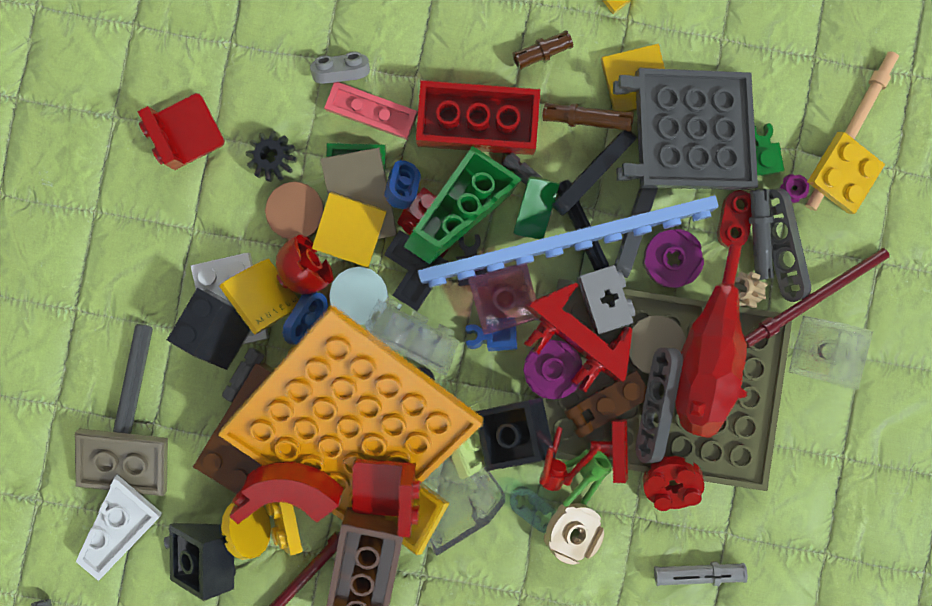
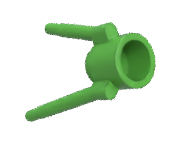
M585 450L580 456L565 462L567 469L577 465L589 450ZM598 451L583 467L580 474L584 480L563 502V506H569L588 484L593 482L580 503L586 505L603 479L612 471L611 462L604 453Z

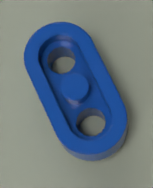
M404 160L397 161L389 172L384 195L388 203L394 208L408 209L417 196L421 174L412 163Z
M316 292L301 296L283 326V338L288 344L296 346L327 311L328 302L322 293Z

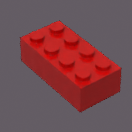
M420 80L416 132L417 146L467 151L474 146L481 152L534 155L537 145L541 89Z

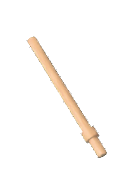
M889 51L879 70H875L869 80L870 86L845 131L854 140L880 91L886 88L891 79L890 73L899 58V55L895 52ZM814 189L805 206L816 211L824 195L817 189Z

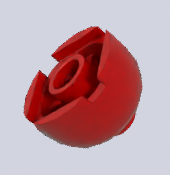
M302 234L292 237L280 248L276 256V270L278 273L277 280L284 288H289L296 293L305 295L316 293L327 287L333 281V272L327 259L321 263L315 253L318 251L312 249L313 242Z

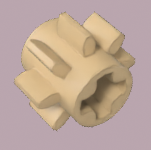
M739 272V277L735 278L734 286L739 289V307L749 306L757 308V303L762 299H766L765 287L767 283L759 281L760 275L750 272L748 275Z

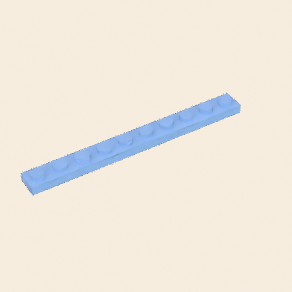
M716 195L421 269L418 270L421 283H428L429 288L446 284V278L458 276V280L475 277V271L486 268L488 273L505 269L504 264L516 261L517 266L534 262L533 256L545 254L546 258H552L564 254L563 249L574 246L575 251L593 247V241L604 239L605 244L623 239L622 234L633 232L634 236L652 232L651 227L663 224L664 229L681 225V219L692 217L693 221L703 220L711 217L710 212L719 206Z

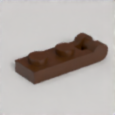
M635 370L626 375L624 382H613L569 407L564 413L568 420L571 419L576 427L574 431L578 438H582L596 428L644 402L647 387L638 371ZM589 409L594 418L586 422L582 413Z

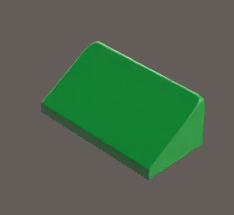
M533 175L529 177L513 234L534 239H544L553 210L551 205L556 199L560 183Z

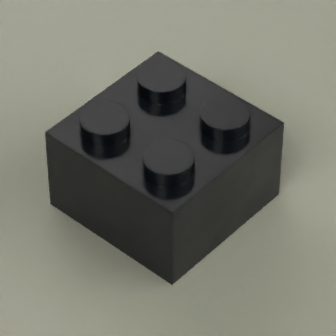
M543 398L475 411L483 417V425L478 428L486 471L544 461L548 448H553Z

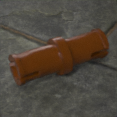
M567 30L545 40L540 38L535 41V44L512 53L515 65L518 67V70H522L541 60L547 62L551 56L567 49H572L573 41Z

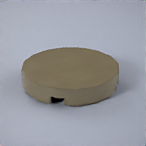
M647 316L632 326L629 359L637 369L650 374L656 350L661 347L676 348L681 352L686 337L681 327L672 319L664 316Z

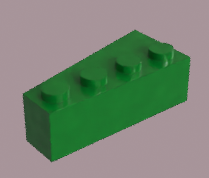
M472 146L414 228L404 247L430 264L510 197L522 179Z

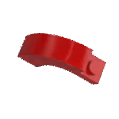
M295 462L267 464L248 474L243 488L232 500L234 506L229 517L239 524L265 504L284 502L300 508L317 523L339 506L343 487L328 474L306 464Z

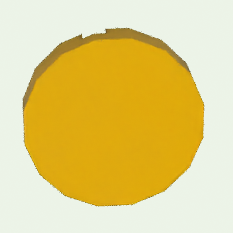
M231 503L223 514L221 525L222 535H226L228 542L224 543L227 550L235 558L241 560L259 557L266 550L271 534L270 519L265 507H260L241 523L237 524L229 517L234 503Z

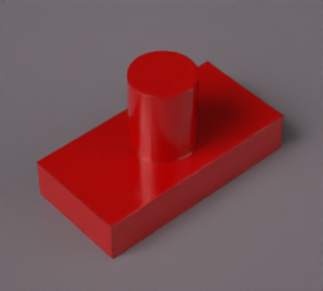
M615 419L612 421V441H591L590 450L595 445H600L601 449L599 451L604 453L609 460H613V483H626L628 480L627 419Z

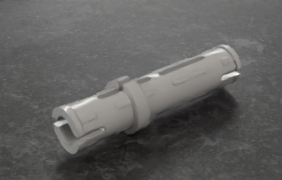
M711 562L710 565L654 567L656 586L705 583L720 586L721 583H746L748 579L747 568L744 563L719 565L718 562Z

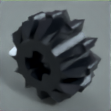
M271 131L268 139L264 133H260L259 138L261 142L257 143L255 140H251L250 144L255 149L254 151H246V156L252 158L247 163V166L250 169H256L254 173L256 177L261 178L265 175L267 182H272L274 174L282 181L284 180L283 170L290 174L293 172L288 163L297 162V158L290 155L296 148L293 144L287 145L289 139L285 135L278 139V134L275 131ZM271 151L277 155L274 156L276 160L273 162H269L266 159L270 158L267 154Z

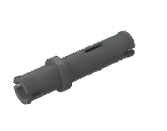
M770 189L750 190L752 216L749 217V224H752L754 271L760 275L759 280L774 278L770 225L773 222V215H770Z

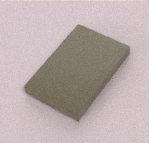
M380 147L321 158L320 161L328 195L329 192H334L386 210L387 213L378 239L396 236L397 229L392 206L384 195L387 181Z
M79 428L75 432L76 487L110 490L114 477L119 475L140 494L164 496L167 492L168 438Z

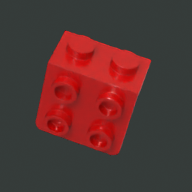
M198 93L159 112H156L149 106L137 111L142 120L139 122L142 132L147 138L151 137L155 148L152 149L155 158L161 165L164 164L173 170H177L225 144L224 137L204 98Z
M355 460L352 467L353 511L361 514L398 516V537L410 538L412 525H418L419 506L414 505V499L419 500L421 484L420 480H415L416 463Z

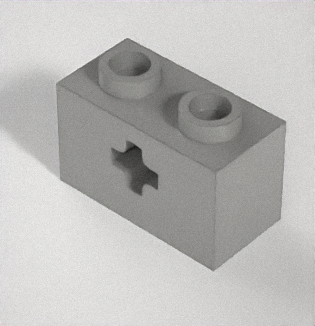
M615 265L577 277L595 334H601L634 323L632 316H635L633 303L630 298H625L623 288L626 287L625 278L621 270H616ZM605 290L608 295L613 294L614 300L610 302V308L607 303L602 304L601 298L605 296Z

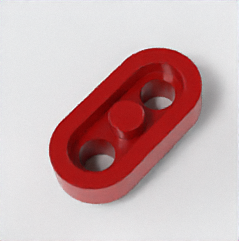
M736 190L728 194L723 201L717 229V239L725 248L729 249L730 244L742 246L748 240L751 228L749 217L752 215L751 197L747 191ZM737 200H742L744 202L745 206L743 210L737 208ZM732 228L738 230L739 235L737 238H733L730 235Z

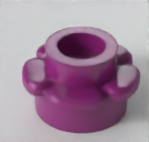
M789 174L783 178V184L780 185L781 189L789 193L792 203L799 202L801 198H806L809 193L808 180L802 175ZM792 186H796V191L792 190Z

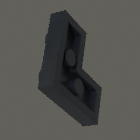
M399 230L384 255L408 270L392 296L418 312L433 287L429 288L428 283H421L418 270L449 263V261L438 256L430 264L404 247L410 236Z

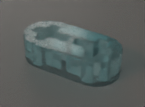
M517 487L510 495V505L513 511L538 531L546 533L548 523L541 525L542 520L536 512L539 510L545 515L551 512L552 518L557 510L528 487ZM525 494H528V501L534 507L532 509H529L526 505H522L520 508L517 507L518 500L516 496L520 495L523 497Z

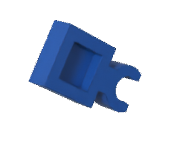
M515 318L486 320V328H480L475 324L466 326L467 334L475 333L478 335L475 340L466 341L467 348L477 349L486 343L488 351L518 349Z

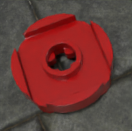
M663 457L660 462L652 463L651 469L647 474L645 471L643 475L644 493L659 511L695 506L702 500L701 495L705 488L702 470L694 462L693 465L685 462L683 457ZM675 480L678 485H669V481Z

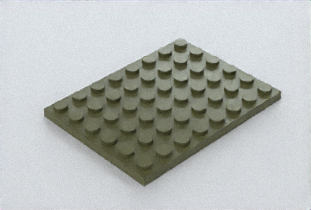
M558 279L556 290L572 283L578 284V287L569 296L566 305L562 309L566 313L569 312L594 333L578 281ZM623 289L625 298L631 299L635 309V316H632L634 323L596 335L609 346L624 327L632 328L637 321L647 316H664L677 323L687 339L692 324L703 312L707 301ZM605 290V296L601 298L602 304L607 303L610 308V302L614 300L613 294L608 295ZM739 307L743 335L746 336L757 329L758 324L768 317L774 318L780 313ZM792 321L782 326L780 332L769 339L765 337L750 348H747L741 386L742 389L747 391V397L736 401L716 435L708 438L685 431L680 424L675 404L664 457L679 456L685 458L687 463L692 465L693 462L696 463L702 470L705 482L762 491L768 490ZM555 334L550 339L566 342L560 336ZM577 351L581 357L582 364L586 362L585 357ZM629 359L627 374L635 370L638 371L647 387L650 374L637 369ZM600 372L586 393L578 389L582 383L581 381L577 389L565 398H543L552 443L557 427H562L561 439L556 455L557 459L571 460L580 456L585 450L590 451L591 441H612V421L615 419H627L628 470L648 472L651 469L652 463L641 462L635 451L644 402L596 428L582 438H578L574 431L576 427L571 419L568 420L564 413L569 407L615 382L607 374ZM661 384L659 394L663 398L665 389L664 385ZM589 409L582 413L586 422L594 418ZM657 413L654 414L653 419L655 427L658 426L659 422Z

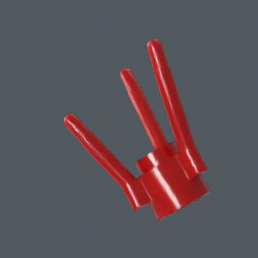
M557 427L552 443L553 448L549 447L547 450L539 483L550 491L560 490L563 484L570 486L573 478L601 449V446L595 445L568 473L566 464L556 459L562 434V427Z

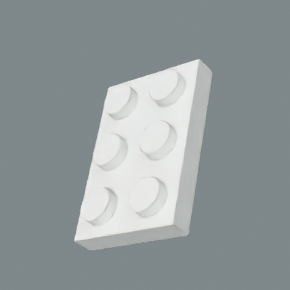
M247 252L191 265L195 288L209 289L229 301L219 285L253 266L251 254ZM265 329L256 335L250 331L243 344L268 339V330Z

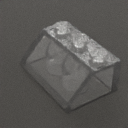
M389 297L385 301L378 298L363 328L392 350L446 377L459 344V340L453 337L455 331L442 324H439L438 328L427 324L428 317L414 310L411 315L400 310L403 304Z

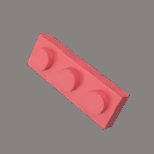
M340 82L333 83L324 107L328 112L407 141L418 114L416 110Z

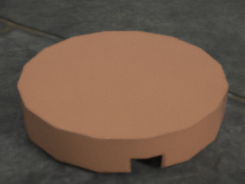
M299 182L284 183L274 189L267 199L265 208L266 219L271 229L282 238L291 239L299 234L309 238L318 230L324 211V204L317 191L307 184Z

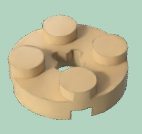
M574 503L565 507L561 504L548 523L546 533L544 534V542L549 547L551 553L563 563L570 565L579 564V560L585 557L590 559L594 556L603 542L604 529L601 527V518L597 512L587 505ZM577 528L580 532L579 536H573L570 540L571 532Z

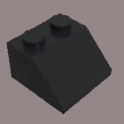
M197 287L166 340L194 357L228 370L251 330L231 302L209 289Z
M173 523L169 525L170 580L202 601L234 590V576L236 574L234 556L227 550L224 544L228 542L226 535H222L220 525Z

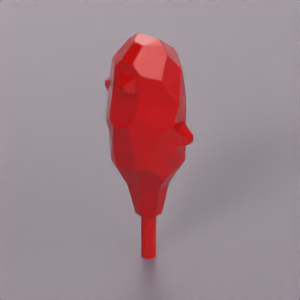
M734 244L729 246L722 283L715 286L703 312L692 324L681 351L683 365L675 401L680 424L685 431L701 437L710 438L716 435L736 401L747 397V391L741 388L743 369L746 363L747 344L740 323L739 289L734 286L742 246Z

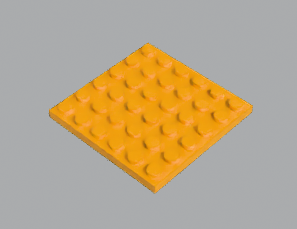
M332 304L222 427L219 436L262 466L277 462H295L315 467L328 474L343 487L339 506L331 512L343 520L347 507L352 508V467L355 460L416 463L415 480H420L422 483L483 425V417Z

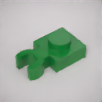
M771 123L764 125V136L757 134L755 126L757 177L782 173L785 170L780 143L771 144L770 141L773 135V126Z

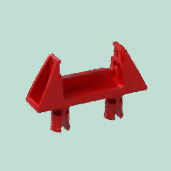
M572 283L523 306L539 319L540 323L523 344L526 347H531L538 340L532 352L540 355L542 349L554 334L560 336L585 357L586 362L574 378L570 380L575 385L582 381L578 389L585 393L600 372L607 374L614 381L624 382L627 374L633 329L631 327H624L618 337L608 346L606 342L579 320L562 309L566 305L569 296L578 287L577 283Z

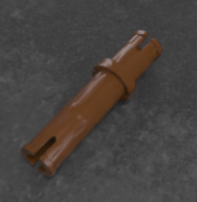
M546 102L544 104L543 121L567 123L569 127L586 125L626 131L632 130L633 112L579 107L577 103L559 105Z

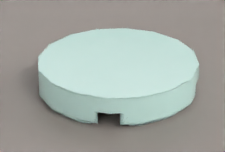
M364 267L348 268L340 273L333 281L329 293L331 306L333 304L359 325L370 324L378 319L386 309L389 298L387 286L382 277L373 270Z

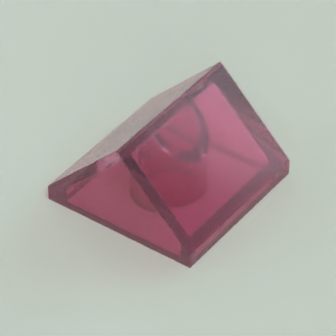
M527 263L512 265L504 269L468 278L484 335L538 320L523 307L525 304L536 300Z

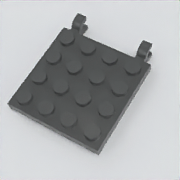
M639 68L635 72V76L620 75L618 77L619 81L613 82V94L620 95L636 92L639 164L623 163L622 168L616 169L617 181L640 179V188L754 190L758 187L752 74L750 72Z

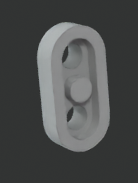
M350 52L341 56H320L310 65L312 79L315 82L326 84L364 78L370 73V66L367 56L359 52Z

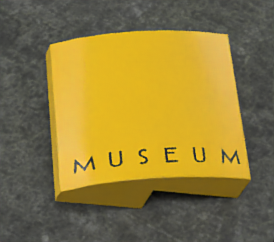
M269 258L241 271L219 285L254 335L290 315L299 301L292 290L284 288L278 282L277 270Z

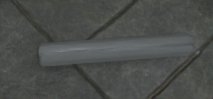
M136 324L113 432L127 434L132 432L153 328L149 325Z

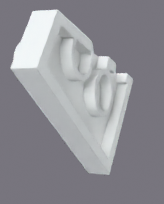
M116 475L76 562L99 581L156 522L162 512L119 475Z

